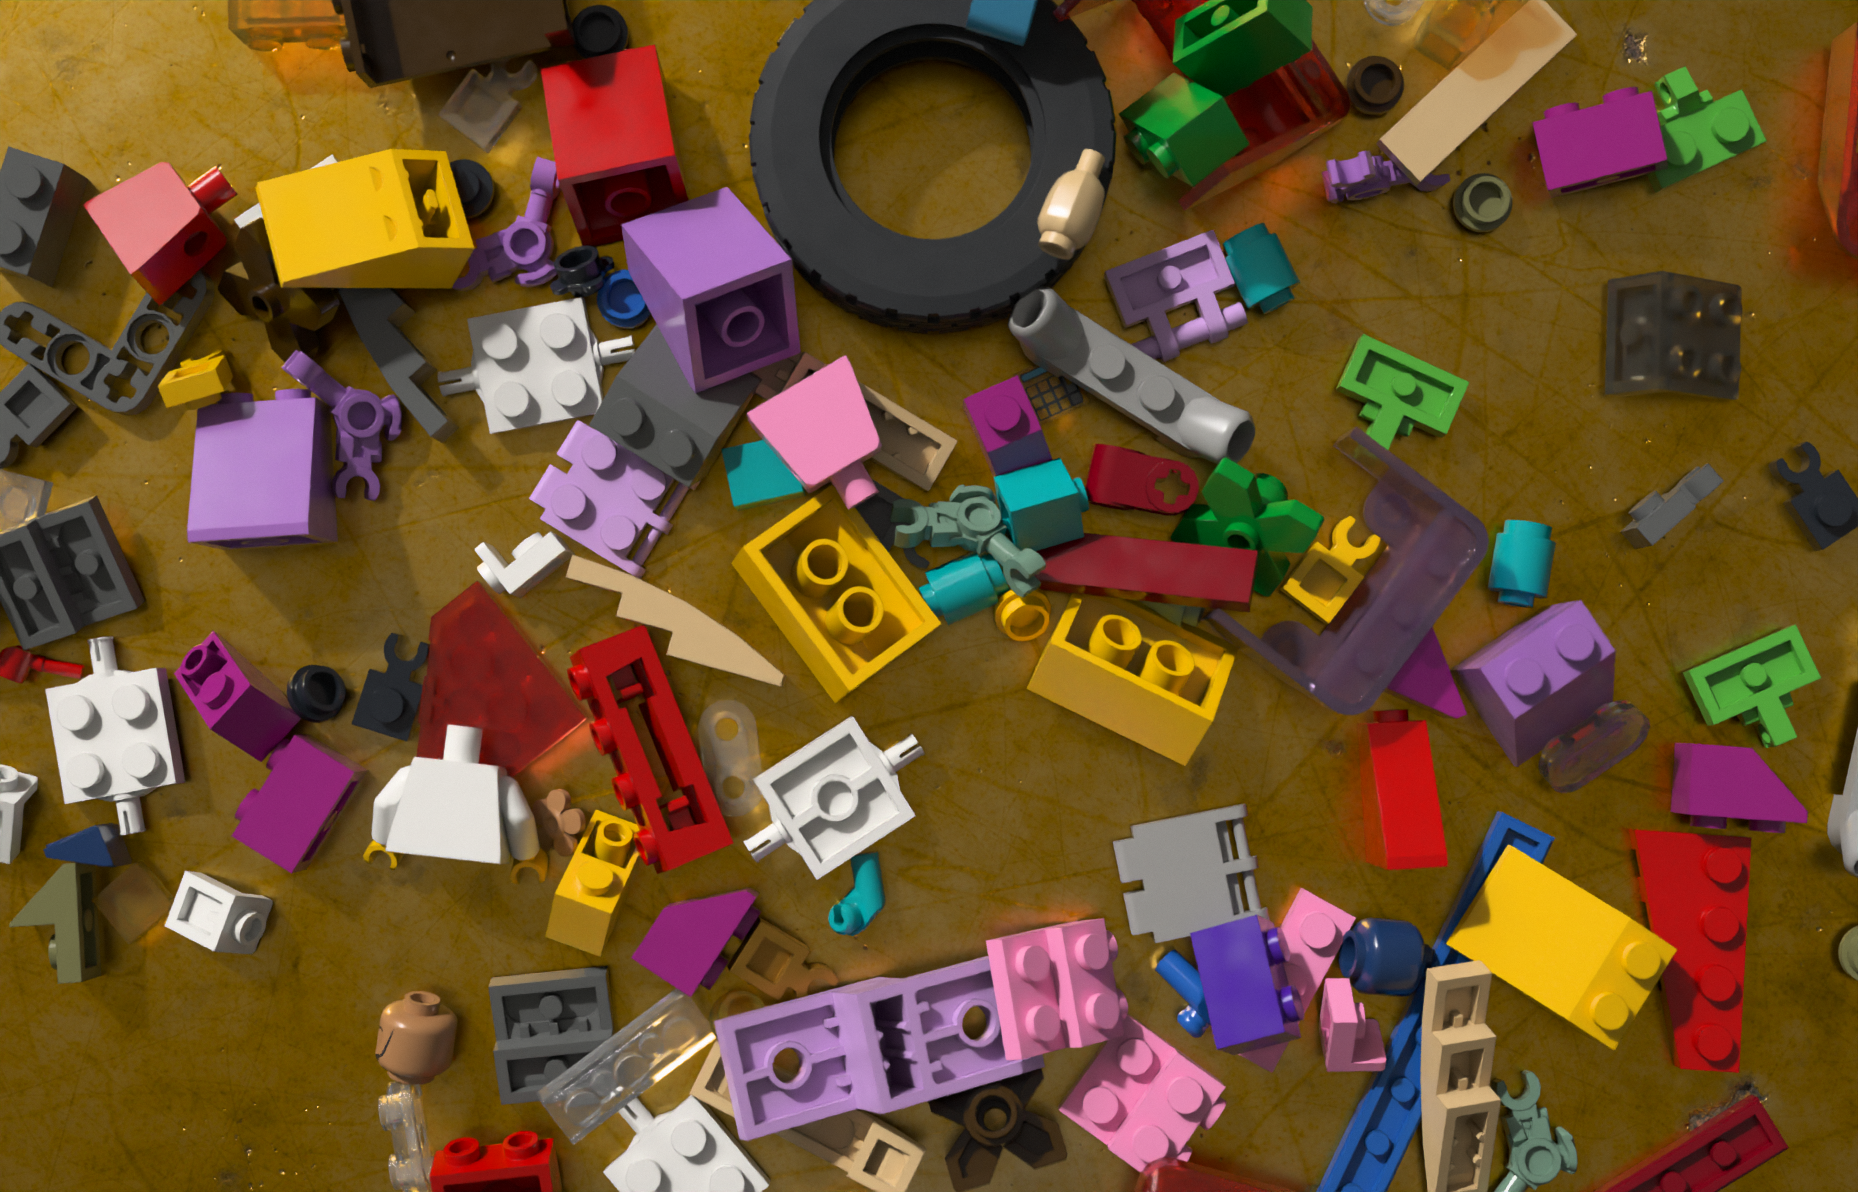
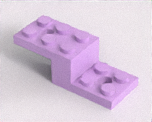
M989 956L904 979L876 977L714 1021L739 1139L745 1141L855 1109L885 1114L1045 1067L1042 1054L1023 1060H1006ZM973 1006L979 1007L986 1018L985 1030L975 1040H971L965 1035L962 1027L964 1014ZM791 1048L798 1056L799 1069L794 1078L787 1082H781L774 1075L773 1061L779 1051Z

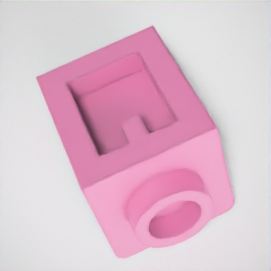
M1349 978L1325 979L1318 1028L1326 1071H1383L1386 1065V1055L1379 1022L1375 1019H1365L1363 1003H1354Z

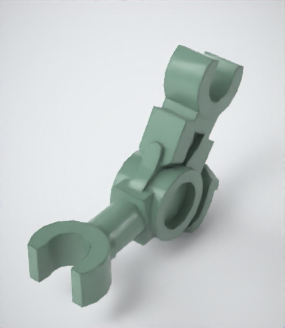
M959 485L950 496V502L938 501V503H930L929 507L922 506L917 501L911 499L893 501L890 521L911 524L896 526L893 540L894 546L912 548L919 545L923 540H930L931 547L959 545L965 550L978 552L979 554L988 551L1002 565L1006 582L1018 596L1024 598L1040 587L1041 582L1034 575L1044 570L1047 564L1036 551L1030 548H1025L1021 551L1005 536L1007 527L1003 524L1000 510L995 504L996 495L988 487Z
M1529 1070L1520 1072L1524 1083V1090L1517 1098L1509 1096L1504 1080L1495 1079L1491 1082V1089L1501 1099L1500 1105L1506 1107L1508 1111L1507 1115L1500 1118L1510 1149L1509 1162L1505 1166L1510 1172L1494 1192H1525L1528 1187L1536 1190L1538 1186L1551 1182L1557 1177L1560 1170L1570 1174H1574L1577 1171L1578 1160L1574 1138L1560 1126L1553 1133L1558 1144L1551 1139L1546 1107H1536L1541 1091L1540 1082L1537 1076Z

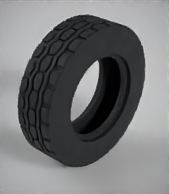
M813 0L803 8L804 14L801 18L793 19L778 39L776 51L770 52L758 80L760 86L754 94L750 116V160L755 185L772 234L779 246L792 259V264L798 273L814 289L823 293V297L849 313L851 311L858 314L860 319L885 328L887 326L898 327V331L928 334V331H939V334L967 331L969 327L977 325L983 327L1005 319L1011 313L1014 304L1019 298L1023 299L1041 286L1053 288L1069 271L1086 245L1076 249L1071 259H1060L1047 254L1038 246L1042 236L1037 224L1038 217L1045 199L1056 180L1064 173L1076 169L1082 152L1085 149L1097 151L1105 157V162L1098 176V180L1104 188L1103 209L1113 175V165L1115 164L1116 132L1114 123L1116 119L1111 92L1105 85L1106 76L1095 52L1088 49L1086 37L1070 17L1065 18L1060 13L1061 7L1054 1L1038 0L1024 47L966 30L972 0ZM933 59L957 62L974 68L991 78L1003 88L1017 106L1026 125L1030 141V169L1014 200L1003 212L984 226L972 232L951 238H915L896 233L881 226L867 216L853 202L844 189L835 168L834 153L837 132L847 108L856 95L880 74L896 66L919 60Z

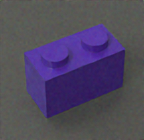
M1256 914L1190 933L1217 1050L1237 1055L1301 1038L1298 1021L1304 1019V1010L1297 988L1294 985L1289 986L1283 963L1290 961V952L1286 937L1280 927L1275 928L1273 922Z

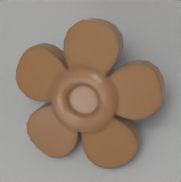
M552 790L548 794L547 799L535 801L532 808L535 823L542 825V827L537 829L540 848L544 851L555 849L563 857L571 856L575 853L579 844L574 834L583 832L586 827L584 813L578 808L570 809L571 797L566 790Z

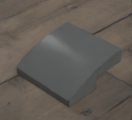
M97 495L0 531V602L23 650L77 633L86 625L136 609L145 602Z
M608 966L491 978L488 989L496 1035L493 1054L501 1105L618 1093L617 1046Z

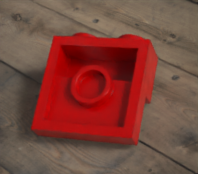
M532 1131L512 1133L503 1140L502 1144L480 1146L479 1141L472 1137L452 1140L445 1145L443 1150L436 1151L429 1175L432 1192H562L554 1138L538 1139V1135Z

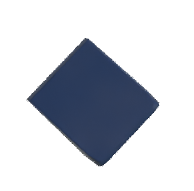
M114 823L94 825L46 845L47 848L43 849L46 858L105 867H119L132 864L122 835L120 836V828L118 824Z

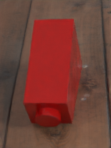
M1408 709L1373 711V722L1357 723L1366 863L1386 870L1448 867L1446 842L1426 720H1409Z

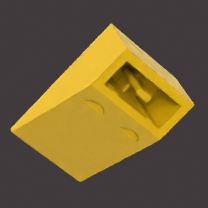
M388 149L261 181L255 187L281 287L451 289L474 250L446 151Z

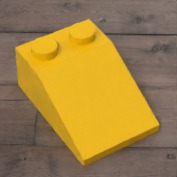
M1507 845L1446 942V945L1469 960H1481L1492 972L1493 976L1582 1035L1612 1050H1615L1677 951L1675 947L1627 915L1511 845Z

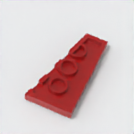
M1628 829L1632 849L1636 851L1640 877L1637 878L1642 902L1646 903L1651 932L1677 949L1660 976L1662 989L1659 991L1673 1065L1680 1069L1739 1073L1752 837Z

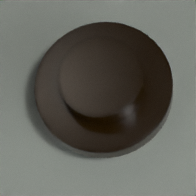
M1382 56L1365 57L1355 63L1349 71L1345 82L1346 95L1350 103L1357 110L1370 115L1383 114L1391 110L1403 94L1404 78L1402 72L1388 58Z

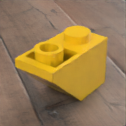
M595 810L555 892L545 937L601 957L620 916L641 859L634 841V833L639 831L637 824Z

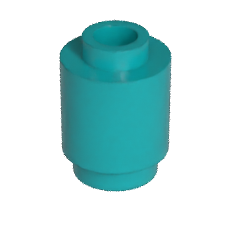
M1265 223L1252 226L1234 235L1222 244L1228 255L1225 260L1248 309L1260 306L1263 314H1267L1295 299L1291 289L1298 286L1301 282L1277 234H1270Z
M1505 520L1503 533L1496 535L1488 583L1489 590L1499 593L1498 603L1533 608L1535 598H1547L1556 542L1550 540L1551 526L1530 521Z
M971 551L926 571L925 575L929 583L919 587L924 601L938 618L943 615L948 625L995 605L999 602L997 597L1009 591L998 561L988 551L979 555L977 552Z

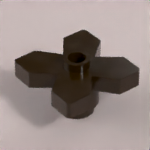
M259 217L240 229L234 246L241 261L223 272L218 285V291L240 315L257 316L264 321L271 349L284 363L295 350L302 351L314 360L320 347L315 331L332 321L339 306L338 298L331 292L335 288L281 287L264 219Z
M1041 1068L991 1082L985 1086H977L928 1101L932 1114L965 1127L945 1157L951 1182L956 1192H966L989 1185L1003 1149H1006L1034 1170L1064 1162L1067 1159V1150L1059 1124L1024 1110L1044 1081ZM992 1109L1002 1110L1007 1116L1005 1126L997 1131L988 1129L984 1124L986 1113Z

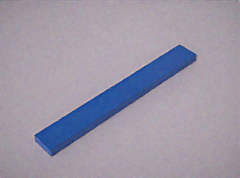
M1497 811L1431 950V968L1472 962L1446 945V942L1507 845L1515 847L1543 864L1555 839L1554 837L1503 812ZM1421 979L1418 988L1409 996L1384 1048L1386 1055L1385 1069L1373 1072L1316 1192L1388 1191L1422 1119L1420 1083L1421 1035L1426 979Z

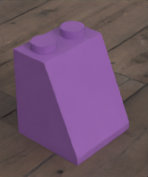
M728 187L621 225L628 271L685 378L695 393L801 353L792 259Z
M284 389L275 391V400L253 402V394L225 393L221 394L222 398L217 401V404H211L197 410L187 527L189 543L227 550L338 542L336 503L332 490L334 468L331 415L328 411L330 406L326 402L316 397L311 398V390Z
M1578 600L1542 607L1450 669V672L1514 767H1518L1613 702L1616 651L1583 602Z

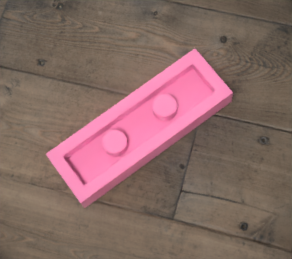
M1301 888L1280 928L1286 937L1290 952V961L1283 963L1289 986L1294 985L1297 988L1305 1013L1343 943L1344 934L1350 930L1356 918ZM1289 1041L1239 1055L1272 1073Z

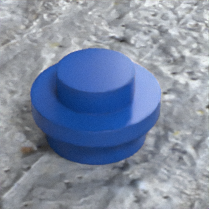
M628 270L615 271L604 279L605 284L597 292V305L602 316L610 324L620 328H633L643 324L651 316V312Z

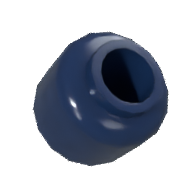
M1366 918L1361 919L1352 930L1344 934L1343 943L1339 949V965L1342 975L1349 978L1351 985L1359 993L1405 997L1410 996L1418 988L1421 979H1426L1427 968L1432 967V952L1430 946L1424 944L1419 929L1411 922Z

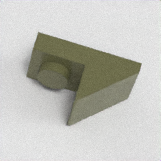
M78 862L63 864L9 924V927L55 924V934L50 938L48 952L51 967L55 970L57 969L58 984L84 982L101 976L96 865Z

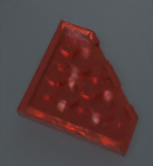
M481 581L473 583L431 617L428 641L431 642L427 674L423 679L418 720L420 732L416 757L443 760L447 725L481 728L483 732L478 764L506 768L507 776L514 778L589 718Z

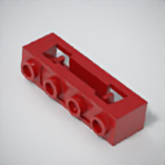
M645 624L577 650L569 657L573 667L567 669L568 679L579 701L586 699L595 720L589 724L593 742L602 756L609 754L617 774L616 777L611 779L612 787L621 808L624 811L631 809L639 828V831L634 833V841L646 866L653 864L656 873L659 874L733 844ZM607 678H609V680H610V683H611V685H612V687H613V690H614V694L612 693V690H611L610 685H609V683H608V681H607ZM640 693H642L645 702L640 703L638 706L672 790L675 792L681 789L683 794L682 797L658 806L656 799L662 797L628 711L626 707L619 709L617 705L635 698ZM663 816H664V817L666 818V820H667L668 826H669V828H670V832L668 831V828H667V826H666V824H665V821H664V819H663Z

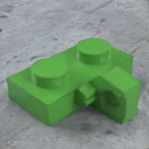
M1686 66L1662 76L1654 84L1665 106V109L1659 111L1657 115L1661 124L1660 129L1668 162V169L1646 174L1655 193L1759 147L1767 141L1742 89L1713 102V98L1708 90L1699 93Z
M1362 334L1355 345L1336 391L1364 403L1359 416L1371 422L1358 450L1380 460L1382 455L1387 454L1395 434L1398 433L1407 438L1414 426L1439 438L1444 437L1450 428L1469 382Z
M1796 625L1786 627L1683 672L1707 726L1715 725L1737 715L1742 726L1753 724L1765 748L1777 747L1797 738L1785 712L1786 708L1794 705L1790 692L1821 678Z

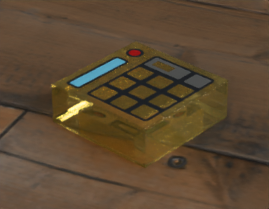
M1036 364L1012 376L1018 375L1041 427L1090 404L1083 388L1062 375L1059 378Z

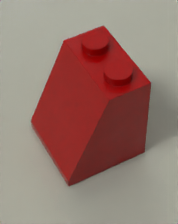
M655 44L541 68L557 178L582 246H597L624 240L622 224L691 200L667 85Z

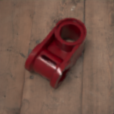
M1094 444L1085 490L1089 504L1125 511L1138 510L1164 516H1176L1185 512L1195 502L1199 492V481L1195 472L1187 464L1180 461L1145 455L1143 452L1119 446ZM1169 473L1178 475V485L1187 488V495H1178L1173 504L1165 503L1164 492L1155 489V482H1165Z

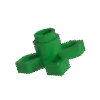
M1222 458L1201 491L1208 505L1192 504L1179 520L1171 535V539L1179 543L1257 550L1259 563L1254 590L1263 596L1269 597L1282 582L1291 565L1284 552L1304 553L1317 537L1325 518L1296 499L1288 500V492L1285 485L1276 477L1266 473L1253 474L1232 460Z

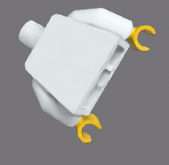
M447 725L443 760L414 757L411 765L400 768L375 798L371 832L373 840L363 855L364 861L372 864L379 851L386 852L391 858V866L389 868L392 871L397 868L406 853L496 864H509L510 855H512L514 859L510 879L512 883L517 885L521 882L523 867L535 869L539 874V883H543L549 859L543 849L540 848L535 818L518 781L507 776V771L504 767L478 764L483 729L457 725Z

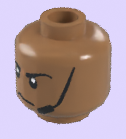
M424 991L407 993L403 1000L394 1001L383 1009L375 1053L377 1061L382 1068L388 1071L389 1077L397 1082L410 1085L430 1083L434 1080L435 1076L446 1071L451 1065L458 1024L456 1015L450 1008L441 1004L440 998L433 993Z

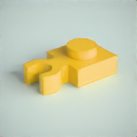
M220 348L214 350L209 356L198 360H193V357L184 359L180 362L181 368L169 371L158 385L166 408L185 403L188 410H195L219 401L222 398L220 392L225 391L233 375L224 351Z
M1352 516L1344 518L1335 526L1332 534L1333 547L1330 551L1319 542H1315L1280 587L1282 592L1324 624L1331 622L1364 578V576L1351 567L1356 560L1373 554L1380 543V537L1373 534L1365 541L1361 548L1353 547L1347 540V532L1356 521Z

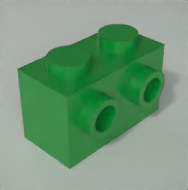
M1209 0L1175 20L1173 64L1196 84L1225 98L1240 89L1249 87L1260 78L1288 63L1295 62L1301 56L1312 51L1313 6L1306 0Z
M1174 72L1119 113L1129 131L1124 136V141L1136 159L1142 164H1146L1149 161L1154 164L1165 178L1173 175L1192 187L1197 183H1203L1216 177L1224 169L1225 162L1249 145L1223 96Z

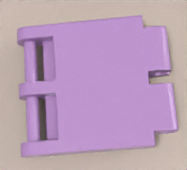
M577 419L557 452L558 456L572 463V467L566 474L550 464L529 499L545 508L540 517L542 521L636 578L641 579L646 569L641 567L662 532L668 535L673 525L669 521L689 488L695 491L700 481L689 488L679 482L660 515L654 514L674 478ZM647 523L652 525L633 559H628V554Z

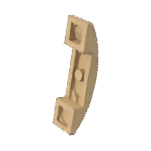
M716 1040L689 1094L735 1118L719 1042ZM773 1064L774 1075L781 1082H787L796 1075ZM855 1109L774 1133L847 1171V1177L875 1192H906L927 1150L926 1147L901 1131L861 1109Z

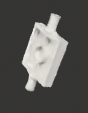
M582 297L467 319L473 346L471 367L438 372V382L445 383L462 379L461 382L439 386L443 397L476 390L485 406L490 434L595 415L604 399L601 385L604 372L603 365L628 361L635 353V349L615 353L613 351L634 347L635 343L632 335L599 342L590 328L585 299Z
M106 636L87 640L94 674L88 675L75 684L45 690L65 804L93 799L108 802L116 801L121 836L146 831L140 802L141 796L147 795L158 787L185 782L166 668H152L137 672L118 670L113 644L114 638L113 636Z
M851 716L755 777L753 781L769 805L773 824L753 837L743 841L747 849L751 851L769 839L767 843L751 852L756 863L786 843L801 855L815 879L818 880L915 817L916 815L900 791L896 774L904 766L921 755H925L922 747L917 745L900 756L901 753L919 743L912 733L909 734L908 737L882 752L868 741L855 718Z
M633 1091L614 1107L636 1132L628 1149L603 1171L619 1192H762L770 1185L771 1180L707 1104L700 1099L690 1095L674 1110L660 1114L655 1118L634 1095Z

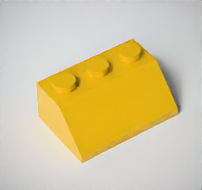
M833 484L743 546L731 563L835 704L941 625V622L856 508L848 510Z
M1071 593L1043 650L1027 690L1186 766L1213 722L1239 647L1198 627L1195 628L1183 623L1180 628L1138 600Z

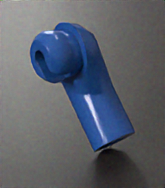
M1172 950L1158 963L1155 971L1189 1004L1178 1014L1177 1022L1193 1038H1199L1211 1025L1200 974L1177 950Z

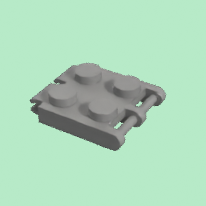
M1246 804L1131 826L1132 838L1113 841L1121 882L1142 881L1143 889L1123 893L1132 935L1152 932L1153 941L1159 943L1189 937L1192 932L1256 914L1269 920L1267 907L1261 908L1253 870L1259 868L1257 856L1250 855L1243 817L1248 816ZM1226 820H1232L1239 855L1237 859H1233ZM1238 872H1242L1250 910L1244 911L1236 874Z

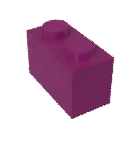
M1638 87L1615 90L1602 96L1603 104L1581 110L1577 102L1558 105L1544 111L1545 119L1533 122L1547 190L1551 198L1668 169L1667 156L1652 91L1639 94Z
M298 734L294 735L291 741L287 738L283 739L271 754L266 768L272 772L260 791L256 788L252 789L239 805L235 818L240 823L232 834V837L290 873L307 870L368 772L364 767L312 735Z

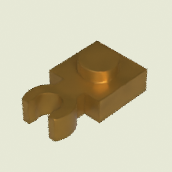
M759 916L727 965L731 973L778 1001L787 987L794 990L797 998L809 996L808 986L816 979L826 980L833 986H836L839 981L832 969L824 964L811 963L805 965L803 962L810 952L808 946Z

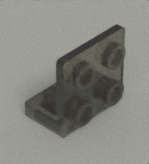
M1666 271L1609 279L1605 395L1623 397L1671 392L1725 401L1738 399L1739 377L1741 374V318L1743 314L1741 287L1737 284Z

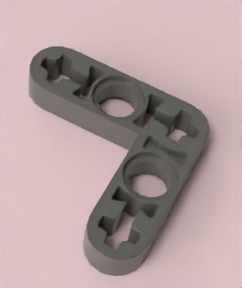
M203 269L194 274L191 279V285L197 289L196 295L192 300L187 297L180 298L173 309L175 313L184 316L179 324L173 318L157 312L156 310L159 305L146 293L112 349L38 306L27 302H14L0 312V344L8 351L104 408L123 415H136L145 411L159 392L158 385L166 374L172 370L211 306L215 296L214 283ZM176 291L162 305L172 310L178 300L179 293ZM20 319L26 322L31 321V326L53 339L48 343L47 348L28 338L23 337L20 340L21 333L15 329L16 323ZM153 323L164 324L169 332V342L166 348L157 354H147L141 346L140 337L143 330ZM74 343H82L89 352L90 360L88 366L83 372L69 375L62 366V354L68 346ZM130 353L136 359L154 365L150 373L137 368L130 381L132 387L137 389L132 399L122 396L116 401L120 392L113 387L117 378L128 380L137 365L126 361Z

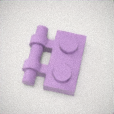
M1214 229L1117 266L1104 273V278L1124 329L1143 321L1147 322L1151 337L1131 345L1153 359L1160 358L1162 362L1179 357V350L1207 339L1213 344L1228 338V331L1248 324L1246 313L1240 302L1220 309L1214 294L1231 288L1235 282ZM1195 302L1200 318L1171 328L1166 313Z

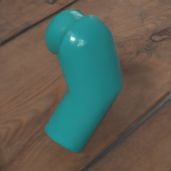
M878 852L858 854L850 858L854 887L838 904L831 908L828 915L830 927L839 935L854 936L863 932L885 906L886 899Z

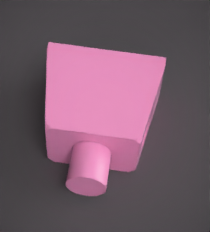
M846 355L747 412L748 421L752 428L808 493L832 482L849 510L879 492L862 463L881 451L882 445Z

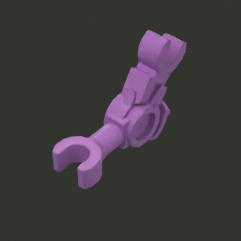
M1370 151L1359 152L1358 157L1349 160H1329L1326 162L1327 171L1322 172L1327 200L1335 204L1344 200V194H1346L1347 200H1360L1385 193L1390 190L1392 185L1411 183L1419 190L1429 192L1451 181L1449 174L1437 176L1430 173L1416 186L1392 160L1384 161L1382 156H1372Z
M537 157L531 175V195L524 217L517 215L516 222L507 229L476 239L478 248L473 250L468 259L469 272L463 278H458L452 288L458 291H469L475 289L487 274H489L492 282H496L510 276L512 272L519 269L527 270L528 273L517 275L515 283L525 287L543 284L557 275L554 262L550 260L554 245L550 233L552 227L546 224L553 200L561 191L554 161Z
M295 350L281 368L331 406L328 411L333 414L337 427L335 460L343 462V467L335 473L332 479L334 495L338 498H345L347 482L354 476H361L365 481L364 498L375 501L379 495L380 483L378 477L372 471L371 462H381L382 445L381 441H379V432L385 425L384 434L388 441L394 440L401 432L402 412L398 397L390 394L380 400L377 395L367 390L354 389L350 386L344 388L302 351Z

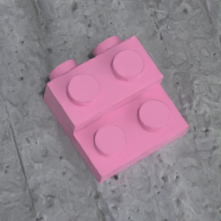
M1104 918L1072 921L986 941L1006 1060H1023L1064 1048L1084 1047L1125 1036L1122 1021L1127 1017L1128 1003L1123 992L1116 988L1112 963L1117 958L1118 945L1114 935L1106 930Z
M1127 1014L1125 1020L1122 1021L1125 1036L1103 1042L1058 1105V1110L1106 1144L1108 1149L1157 1184L1164 1174L1173 1179L1183 1169L1192 1153V1149L1186 1145V1142L1196 1128L1200 1125L1205 1130H1208L1217 1121L1227 1102L1220 1097L1225 1086L1220 1079L1130 1014Z

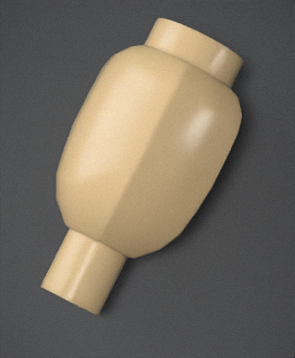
M1083 150L1076 169L1066 172L1058 178L1045 199L1037 223L1042 235L1038 246L1051 256L1060 259H1071L1076 249L1088 243L1095 230L1104 200V188L1098 180V176L1105 162V157L1097 151Z

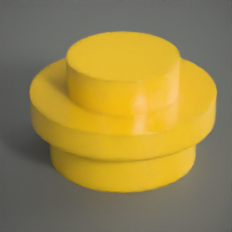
M1039 588L1024 598L1018 596L1011 589L1004 593L998 599L999 602L994 606L993 618L997 628L1016 641H1029L1037 638L1047 629L1050 622L1051 604L1046 593Z

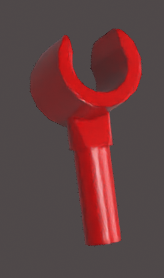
M21 645L6 647L0 653V676L20 684L24 683L31 668L39 672L82 679L84 665L49 659L46 656L38 655L31 649L23 650Z

